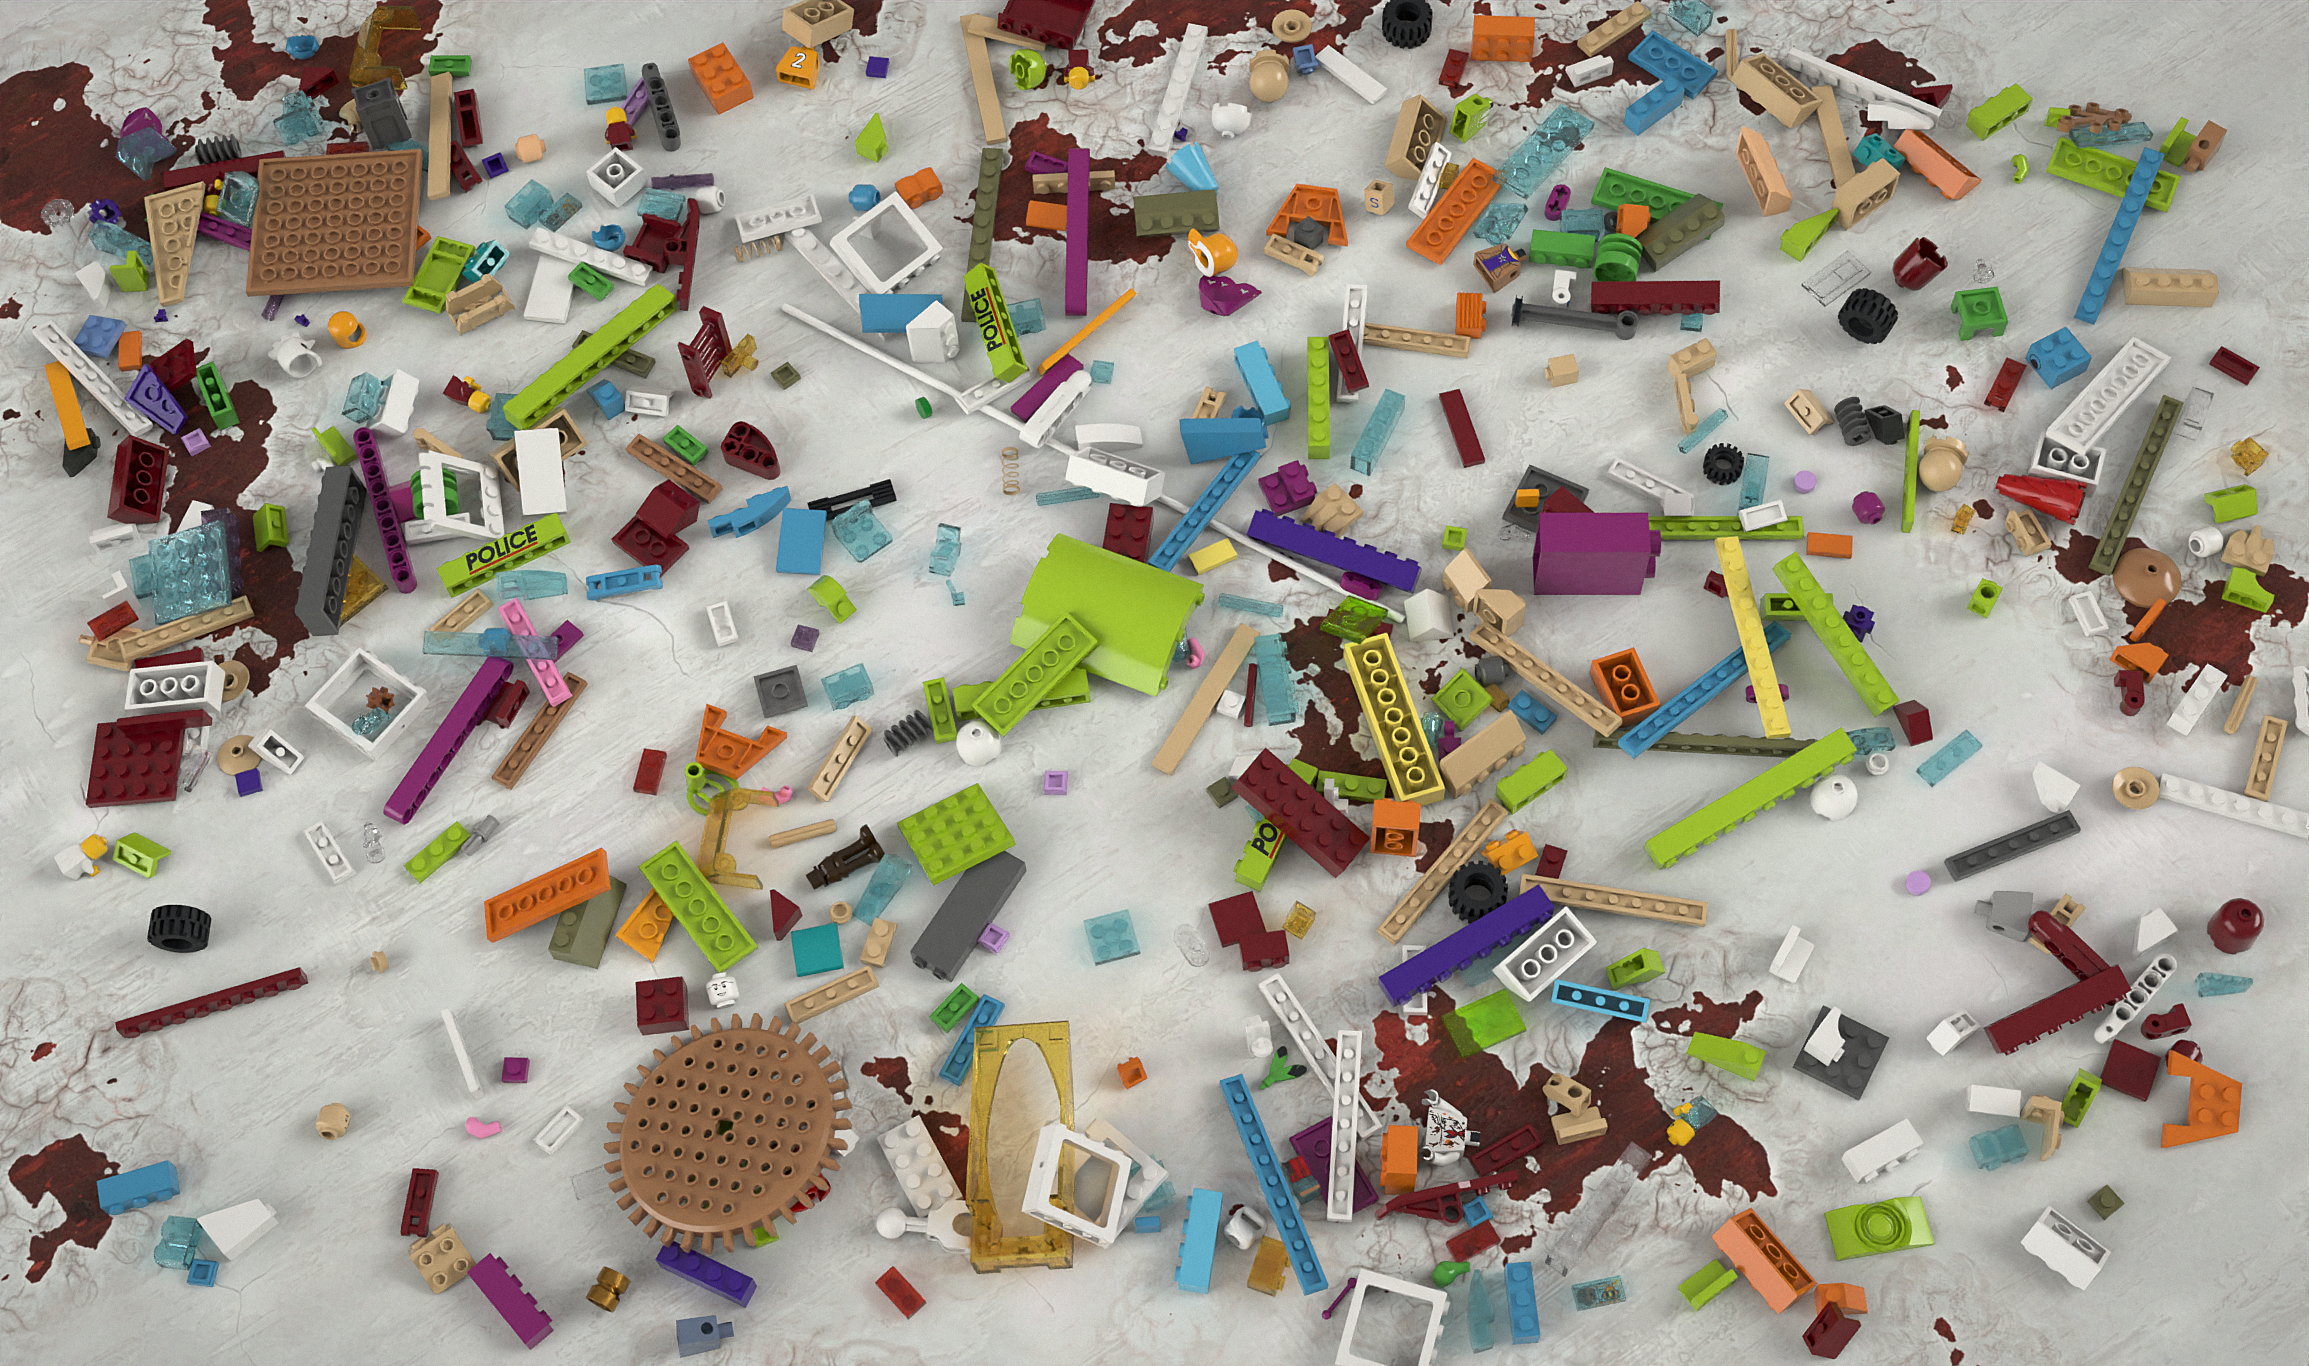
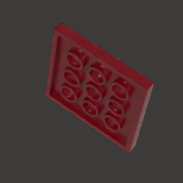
M116 722L97 723L86 805L89 808L176 801L185 729L125 735L116 727Z

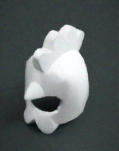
M298 332L293 333L291 336L283 335L281 337L282 341L273 343V350L268 353L270 359L278 360L283 370L294 378L305 377L316 367L322 366L321 358L317 353L310 350L315 340H303Z

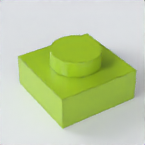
M2049 107L2044 126L2057 128L2058 120L2061 119V116H2070V109Z
M1446 525L1442 548L1462 551L1465 546L1467 529Z

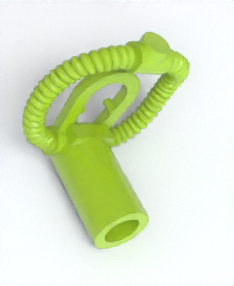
M691 762L686 765L685 777L688 786L686 799L694 811L708 817H717V815L720 816L728 809L735 807L737 803L736 797L739 792V784L735 779L708 769L703 770L701 764L697 762ZM708 774L719 775L732 785L731 794L728 795L723 802V806L717 809V811L701 808L693 799L694 794L710 804H716L723 799V787L719 783L706 778ZM706 783L711 788L716 787L719 789L720 794L717 798L711 799L705 793L700 792Z

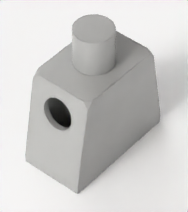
M1994 891L1989 902L1976 901L1974 913L1987 916L1986 928L1988 930L2023 942L2029 933L2028 922L2031 916L2033 893Z

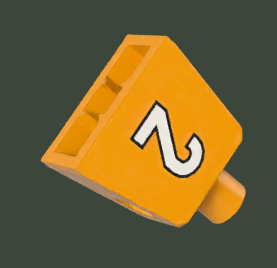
M805 45L802 48L791 46L776 67L778 82L814 90L820 67L818 53L814 51L815 46L812 48H808Z

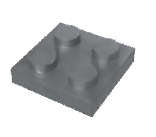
M797 665L753 676L764 718L808 707Z

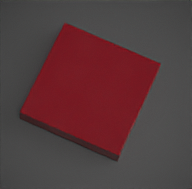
M1253 891L1208 904L1222 948L1238 944L1239 936L1267 932Z
M2114 1039L2100 1076L2102 1079L2101 1084L2146 1102L2162 1057Z

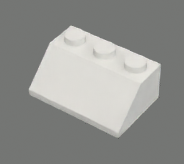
M937 300L906 325L912 361L915 364L945 363L958 354L960 347L954 314Z
M396 369L376 383L364 427L372 431L375 438L395 440L401 435H405L409 427L407 424L408 419L414 410L412 406L413 401L419 392L417 388L419 379Z
M2049 1205L2021 1241L2029 1253L2038 1255L2046 1262L2049 1268L2059 1271L2067 1277L2070 1284L2080 1287L2082 1290H2085L2111 1254L2108 1249Z

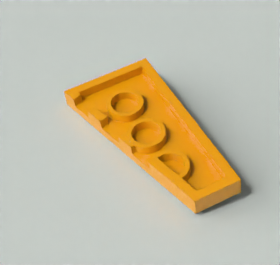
M652 888L616 933V938L654 963L674 915Z

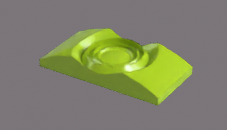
M437 236L414 278V286L409 287L402 300L403 304L442 314L446 310V295L451 291L456 292L457 286L464 277L462 274L466 268L464 264L469 258L474 257L475 246Z
M1921 1196L1898 1197L1872 1204H1855L1824 1213L1837 1261L1934 1245Z

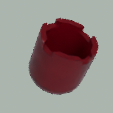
M1917 237L1893 262L1892 271L1898 286L1913 291L1920 290L1947 268V259L1944 255L1940 257L1937 253V245L1925 237H1922L1920 240Z
M2243 898L2231 899L2224 903L2211 917L2207 925V934H2210L2214 946L2224 953L2234 955L2237 952H2244L2251 948L2263 930V913L2250 900Z

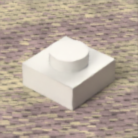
M1225 690L1218 704L1217 712L1238 719L1246 702V697Z

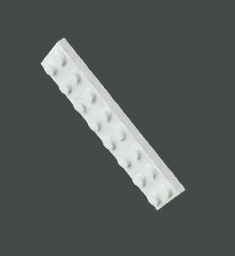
M2133 337L2051 424L2045 435L2084 457L2169 364L2171 357Z

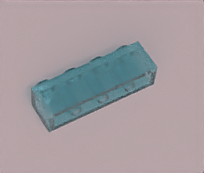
M1385 389L1351 454L1350 469L1368 476L1371 475L1404 411L1405 395Z
M1280 633L1254 637V650L1269 726L1294 723L1296 721V714L1299 713V706L1297 700L1293 701L1292 694H1295V685L1293 680H1289L1288 674H1292L1290 661L1285 660V654H1288L1286 641H1282Z

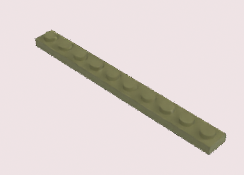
M982 149L967 273L980 262L990 266L1003 149ZM965 288L961 320L962 322L977 323L974 309L970 304L969 294Z
M2166 395L2162 396L2088 568L2107 576L2111 575L2184 402Z
M1631 729L1614 731L1608 737L1595 730L1593 748L1622 749L1618 746V740L1631 731ZM1669 732L1649 747L1647 751L1789 758L1818 740L1808 739L1804 741L1795 740L1794 738L1767 739L1766 736L1750 738L1746 735L1727 737L1724 734L1708 736L1701 733L1688 735L1679 732Z

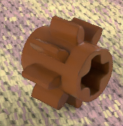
M383 686L380 690L373 687L372 692L366 695L368 698L366 707L373 708L372 712L378 715L381 711L388 714V710L395 706L392 699L395 695L390 692L388 693V688Z

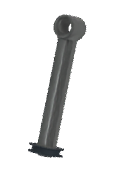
M1517 295L1511 312L1512 326L1513 323H1516L1518 327L1520 320L1614 332L1622 340H1629L1635 336L1639 322L1638 316L1632 311H1623L1615 316L1524 304L1522 302L1523 296L1519 299Z

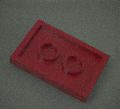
M187 338L149 363L170 393L197 376L193 341Z
M636 515L611 539L613 544L642 566L660 565L662 568L660 578L690 549L688 544L676 535L668 539L664 538L637 518Z

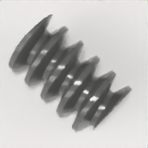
M231 134L230 140L223 135L222 141H219L218 137L215 136L213 143L207 137L206 144H203L202 140L198 139V145L195 146L196 158L200 165L204 161L209 164L212 162V159L214 162H219L220 158L226 161L228 156L230 159H235L236 155L238 158H242L241 148L234 134Z
M1859 397L1846 398L1840 401L1834 408L1844 441L1849 446L1861 445L1871 438L1868 434L1870 428L1866 426L1868 422L1864 419L1863 407L1859 404Z
M919 710L913 712L914 717L907 715V722L900 720L899 727L897 725L891 726L892 732L889 730L884 731V741L896 757L898 756V748L903 752L906 751L905 743L911 747L913 746L912 738L919 742L921 741L920 733L927 737L926 729L929 728L933 731L928 719Z

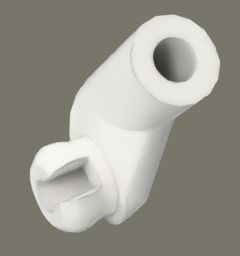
M321 457L316 458L317 460L311 463L315 472H320L322 469L325 471L326 467L334 466L330 460Z

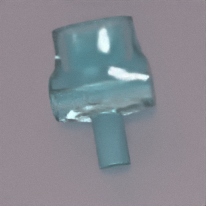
M376 707L369 713L358 716L352 723V730L357 735L373 733L381 723L390 721V714L385 713L382 708Z

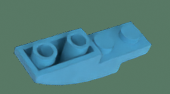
M788 486L777 487L770 492L754 495L746 499L748 507L738 508L731 513L718 515L708 520L713 538L733 531L736 538L771 521L791 501Z

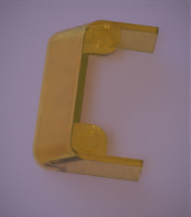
M382 5L377 7L362 23L348 75L354 87L360 88L391 77L395 89L407 90L408 86L400 66H382V59L377 54L382 29L421 30L422 26L414 6Z
M733 788L715 794L710 799L696 865L709 883L763 890V884L757 875L735 873L736 860L732 855L724 853L732 811H741L749 803L779 807V801L774 792Z

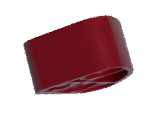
M743 421L734 423L721 443V451L725 462L768 480L776 479L780 475L781 470L771 442L753 425Z

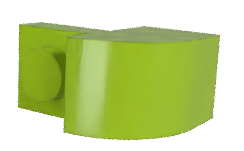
M828 575L821 576L807 588L819 606H825L839 624L857 611L846 596L847 592Z

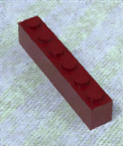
M1720 280L1592 282L1591 312L1618 315L1623 311H1632L1640 315H1670L1672 313H1682L1683 315L1703 313L1705 315L1720 313Z
M2112 965L1983 1028L1996 1053L2004 1052L2007 1056L2018 1051L2019 1048L2017 1046L2024 1042L2027 1045L2039 1041V1035L2045 1032L2051 1035L2062 1029L2061 1025L2068 1021L2070 1024H2074L2084 1019L2082 1016L2084 1013L2091 1011L2094 1014L2105 1009L2104 1004L2111 1000L2115 1004L2126 999V993L2132 991L2119 965Z

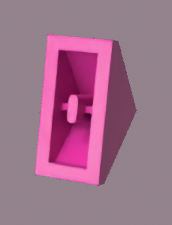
M410 480L390 486L389 495L400 523L417 518L413 512V495L411 493Z

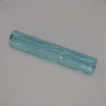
M1719 408L1678 444L1679 451L1687 454L1728 418L1726 410Z
M1084 486L1037 493L1036 501L1038 506L1097 498L1100 496V493L1093 492L1092 488Z
M1221 593L1218 603L1220 606L1278 618L1283 614V605L1226 593Z

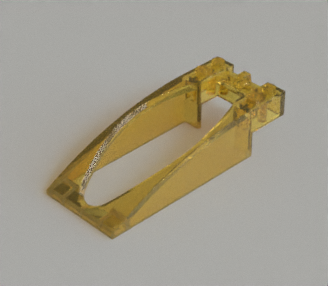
M1068 1020L975 1027L965 1205L972 1215L970 1264L977 1274L1001 1273V1269L1030 1268L1047 1266L1049 1270L1073 1268L1074 1235L1049 1223L1044 1222L1043 1235L1002 1238L1003 1224L994 1202L988 1166L989 1124L995 1090L1005 1056L1011 1045L1019 1039L1031 1040L1042 1052L1059 1097L1060 1123L1066 1125V1129L1075 1131L1071 1039ZM1062 1142L1058 1163L1057 1194L1050 1195L1049 1203L1075 1215V1147Z

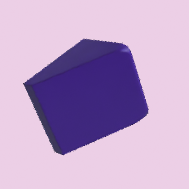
M501 152L482 159L490 179L509 171Z

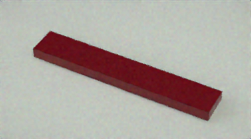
M281 150L163 172L164 189L169 191L201 182L202 174L214 171H221L224 176L231 180L258 176L260 159L286 158L285 153Z

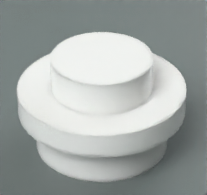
M1875 753L1867 758L1866 768L1873 775H1883L1889 768V761L1885 755Z

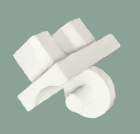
M1260 1015L1247 1018L1245 1033L1250 1058L1255 1056L1263 1058L1273 1052L1268 1021L1262 1022Z

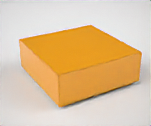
M1539 489L1517 490L1516 507H1538Z

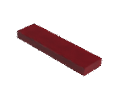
M1460 389L1439 393V399L1464 468L1485 463L1483 451Z
M204 709L118 718L116 727L125 735L212 726L213 718Z

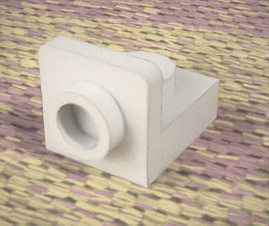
M1325 779L1324 798L1342 814L1348 813V799H1339V787H1334V779Z

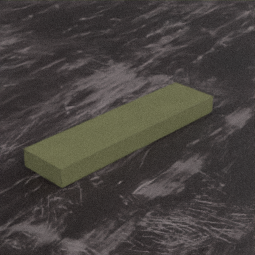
M582 330L573 343L572 348H577L586 338L593 334ZM627 349L610 365L646 379L656 361L655 358L632 349Z

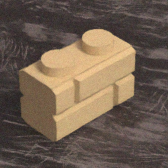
M1704 338L1698 341V343H1694L1670 355L1667 369L1674 379H1676L1677 374L1685 373L1687 380L1715 366V359L1718 353L1709 340Z

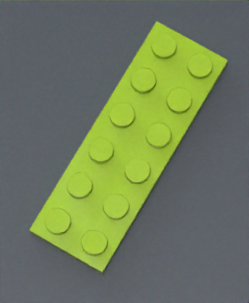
M2060 137L2046 172L2124 198L2138 162ZM2159 169L2144 205L2167 213L2181 176Z
M1065 612L971 707L1004 738L1098 644V641L1070 614Z
M677 840L638 866L641 873L717 973L727 971L758 949L757 944Z

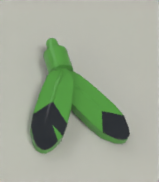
M1281 1046L1274 1055L1269 1075L1262 1080L1263 1084L1259 1088L1263 1090L1265 1087L1269 1088L1275 1081H1286L1301 1077L1305 1074L1307 1068L1299 1064L1284 1067L1288 1053L1287 1048Z

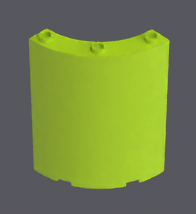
M1058 533L1047 547L1048 555L1046 558H1040L1030 578L1021 601L1024 608L1021 617L1016 616L1010 643L1028 649L1051 625L1067 612L1098 641V644L1075 666L1076 668L1086 669L1087 672L1156 697L1161 690L1166 689L1169 682L1167 674L1176 647L1184 639V629L1193 612L1204 601L1205 594L1202 593L1204 584Z

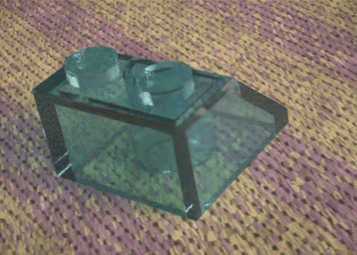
M244 171L226 172L216 210L240 224L250 227L260 192L258 179Z

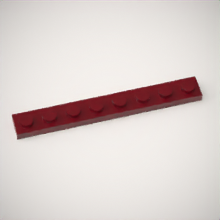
M300 967L117 1021L115 1022L116 1031L124 1038H136L141 1033L159 1031L171 1024H182L191 1018L206 1017L218 1010L226 1011L238 1004H249L258 998L273 997L285 990L299 989L302 985L308 984L307 975Z

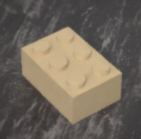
M803 0L784 9L782 30L806 47L812 48L851 30L854 9L841 0Z
M1882 158L1876 163L1872 162L1862 173H1856L1846 184L1842 183L1835 191L1836 195L1831 208L1839 209L1836 221L1848 230L1893 198L1900 173Z

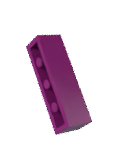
M489 1253L467 1273L519 1338L531 1350L554 1331L549 1325L553 1320L544 1310L539 1313L535 1308L538 1302L530 1292L524 1294L521 1291L520 1287L523 1284L515 1274L511 1277L505 1270L509 1267L500 1256L495 1259Z

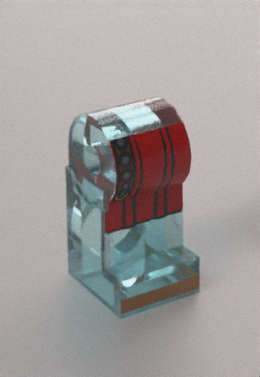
M1301 1155L1281 1163L1288 1182L1301 1205L1321 1195V1187L1317 1180L1313 1178Z

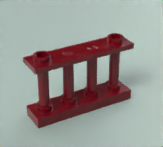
M703 306L699 311L703 325L691 344L686 345L679 342L677 346L692 392L697 396H705L711 399L710 380L721 364L732 366L735 357L722 313Z

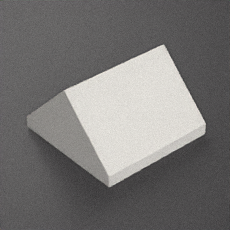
M1425 589L1404 601L1410 642L1454 638L1447 596L1430 589Z

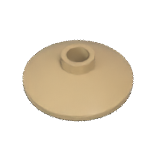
M1285 10L1274 18L1272 30L1278 39L1284 42L1295 43L1309 36L1312 30V22L1304 12Z
M230 660L218 665L225 671L222 702L231 701L239 697L246 690L250 679L249 671L243 663Z
M237 735L228 739L221 746L217 760L220 768L226 774L235 776L237 773L258 767L262 757L248 747L254 737Z
M2127 767L2120 770L2112 782V790L2116 799L2122 805L2131 809L2142 810L2149 808L2159 797L2160 788L2158 781L2149 771L2140 767ZM2130 789L2136 790L2137 794L2131 792Z

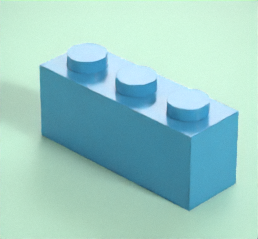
M1670 76L1626 108L1624 124L1637 136L1682 104L1685 88Z
M169 1160L97 1181L100 1208L108 1215H120L127 1209L143 1208L151 1202L167 1201L172 1199L173 1196L180 1194L177 1170Z
M1531 1262L1506 1263L1504 1278L1513 1345L1538 1343L1540 1329Z

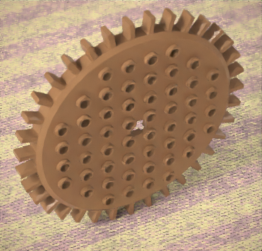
M737 1013L732 1015L731 1029L722 1030L721 1023L714 1017L711 1018L712 1033L702 1036V1032L694 1024L690 1026L693 1041L683 1045V1042L677 1036L673 1035L670 1037L676 1051L668 1057L662 1051L654 1049L652 1052L659 1064L653 1071H650L643 1065H638L637 1070L645 1078L644 1082L640 1087L626 1082L623 1086L630 1095L634 1096L631 1103L615 1102L613 1105L617 1112L625 1114L624 1122H608L606 1126L611 1133L621 1134L620 1141L604 1143V1149L608 1154L620 1153V1159L604 1164V1168L609 1174L619 1171L623 1172V1177L608 1184L609 1188L614 1193L627 1187L630 1190L628 1194L616 1201V1203L623 1211L636 1202L640 1204L628 1217L635 1226L649 1214L652 1219L642 1231L649 1238H652L662 1225L667 1227L660 1239L666 1247H670L677 1233L684 1234L680 1244L684 1252L690 1253L695 1237L703 1238L701 1249L706 1254H711L714 1238L723 1237V1246L730 1253L734 1251L735 1235L744 1233L746 1242L751 1247L756 1246L754 1229L764 1225L766 1232L773 1238L777 1236L776 1227L772 1222L774 1219L783 1214L786 1221L792 1225L797 1222L795 1214L790 1210L796 1202L801 1201L809 1209L814 1207L811 1198L805 1193L812 1185L824 1191L828 1190L829 1186L822 1177H819L823 1167L839 1171L840 1165L833 1158H828L831 1149L847 1150L848 1145L845 1140L834 1138L835 1130L852 1129V1124L848 1118L836 1119V1112L851 1109L852 1103L848 1097L838 1100L834 1099V1094L848 1089L849 1086L844 1078L829 1083L828 1078L842 1070L836 1060L823 1068H820L818 1065L831 1055L825 1044L812 1055L809 1054L810 1048L818 1041L813 1033L809 1032L798 1044L795 1042V1039L801 1032L798 1024L793 1022L785 1035L778 1034L783 1024L778 1016L773 1017L768 1030L761 1029L763 1019L758 1013L753 1014L750 1028H742V1019ZM744 1046L741 1051H737L739 1047ZM761 1050H765L763 1054H759ZM783 1053H787L785 1057L780 1058ZM712 1064H714V1067H713V1068L708 1069L709 1066H711ZM736 1068L734 1072L730 1073L731 1069ZM754 1071H757L756 1075L751 1076ZM779 1074L777 1079H773L774 1076ZM801 1078L799 1082L794 1083L796 1079ZM685 1082L684 1086L679 1087L680 1084ZM706 1086L703 1091H700L702 1087ZM728 1089L725 1094H722L724 1090ZM746 1093H749L746 1098H743ZM771 1096L769 1101H765L767 1097ZM793 1100L791 1104L787 1105L788 1101ZM812 1103H815L813 1108H809ZM677 1104L674 1109H671L673 1105ZM698 1107V1110L696 1112H692L693 1109ZM717 1111H720L717 1116H714ZM742 1114L741 1118L735 1120L736 1116ZM764 1118L761 1123H757L759 1119ZM720 1121L733 1122L732 1130L725 1132L723 1135L717 1134L718 1128L721 1125ZM647 1122L646 1126L641 1127L643 1123ZM785 1122L782 1127H779L780 1123ZM808 1125L805 1130H801L803 1126ZM665 1126H669L667 1130L663 1131ZM690 1129L688 1134H684L686 1130ZM708 1133H712L709 1138H706ZM734 1136L732 1141L727 1142L730 1137ZM756 1140L753 1145H749L751 1141ZM774 1144H778L776 1148L771 1149ZM661 1147L660 1151L655 1153V1150ZM800 1147L798 1152L793 1153L795 1148ZM682 1151L680 1156H676L678 1152ZM704 1155L701 1160H698L699 1156ZM726 1158L724 1163L719 1164L722 1159ZM748 1162L746 1167L741 1168L742 1164ZM770 1166L767 1171H763L765 1167ZM649 1170H652L651 1174L646 1175ZM792 1170L789 1175H785L787 1171ZM674 1173V1176L668 1179V1176ZM696 1177L695 1181L690 1183V1180ZM714 1181H718L715 1186H711ZM736 1185H740L737 1190H733ZM762 1188L759 1194H755L758 1189ZM666 1196L663 1201H660L661 1197ZM688 1199L686 1204L681 1205L684 1200ZM710 1203L708 1208L703 1209L705 1204ZM732 1207L730 1212L725 1213L727 1208Z

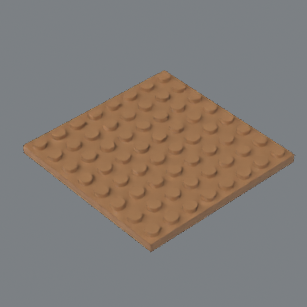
M410 149L260 159L246 284L247 296L414 286L423 162L422 150Z

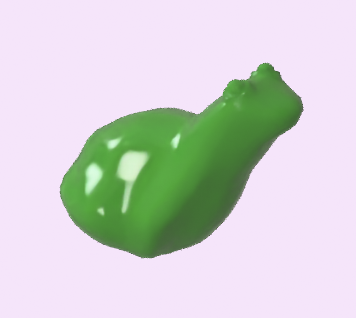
M1440 1262L1432 1273L1434 1284L1438 1288H1443L1453 1283L1458 1275L1470 1272V1262Z

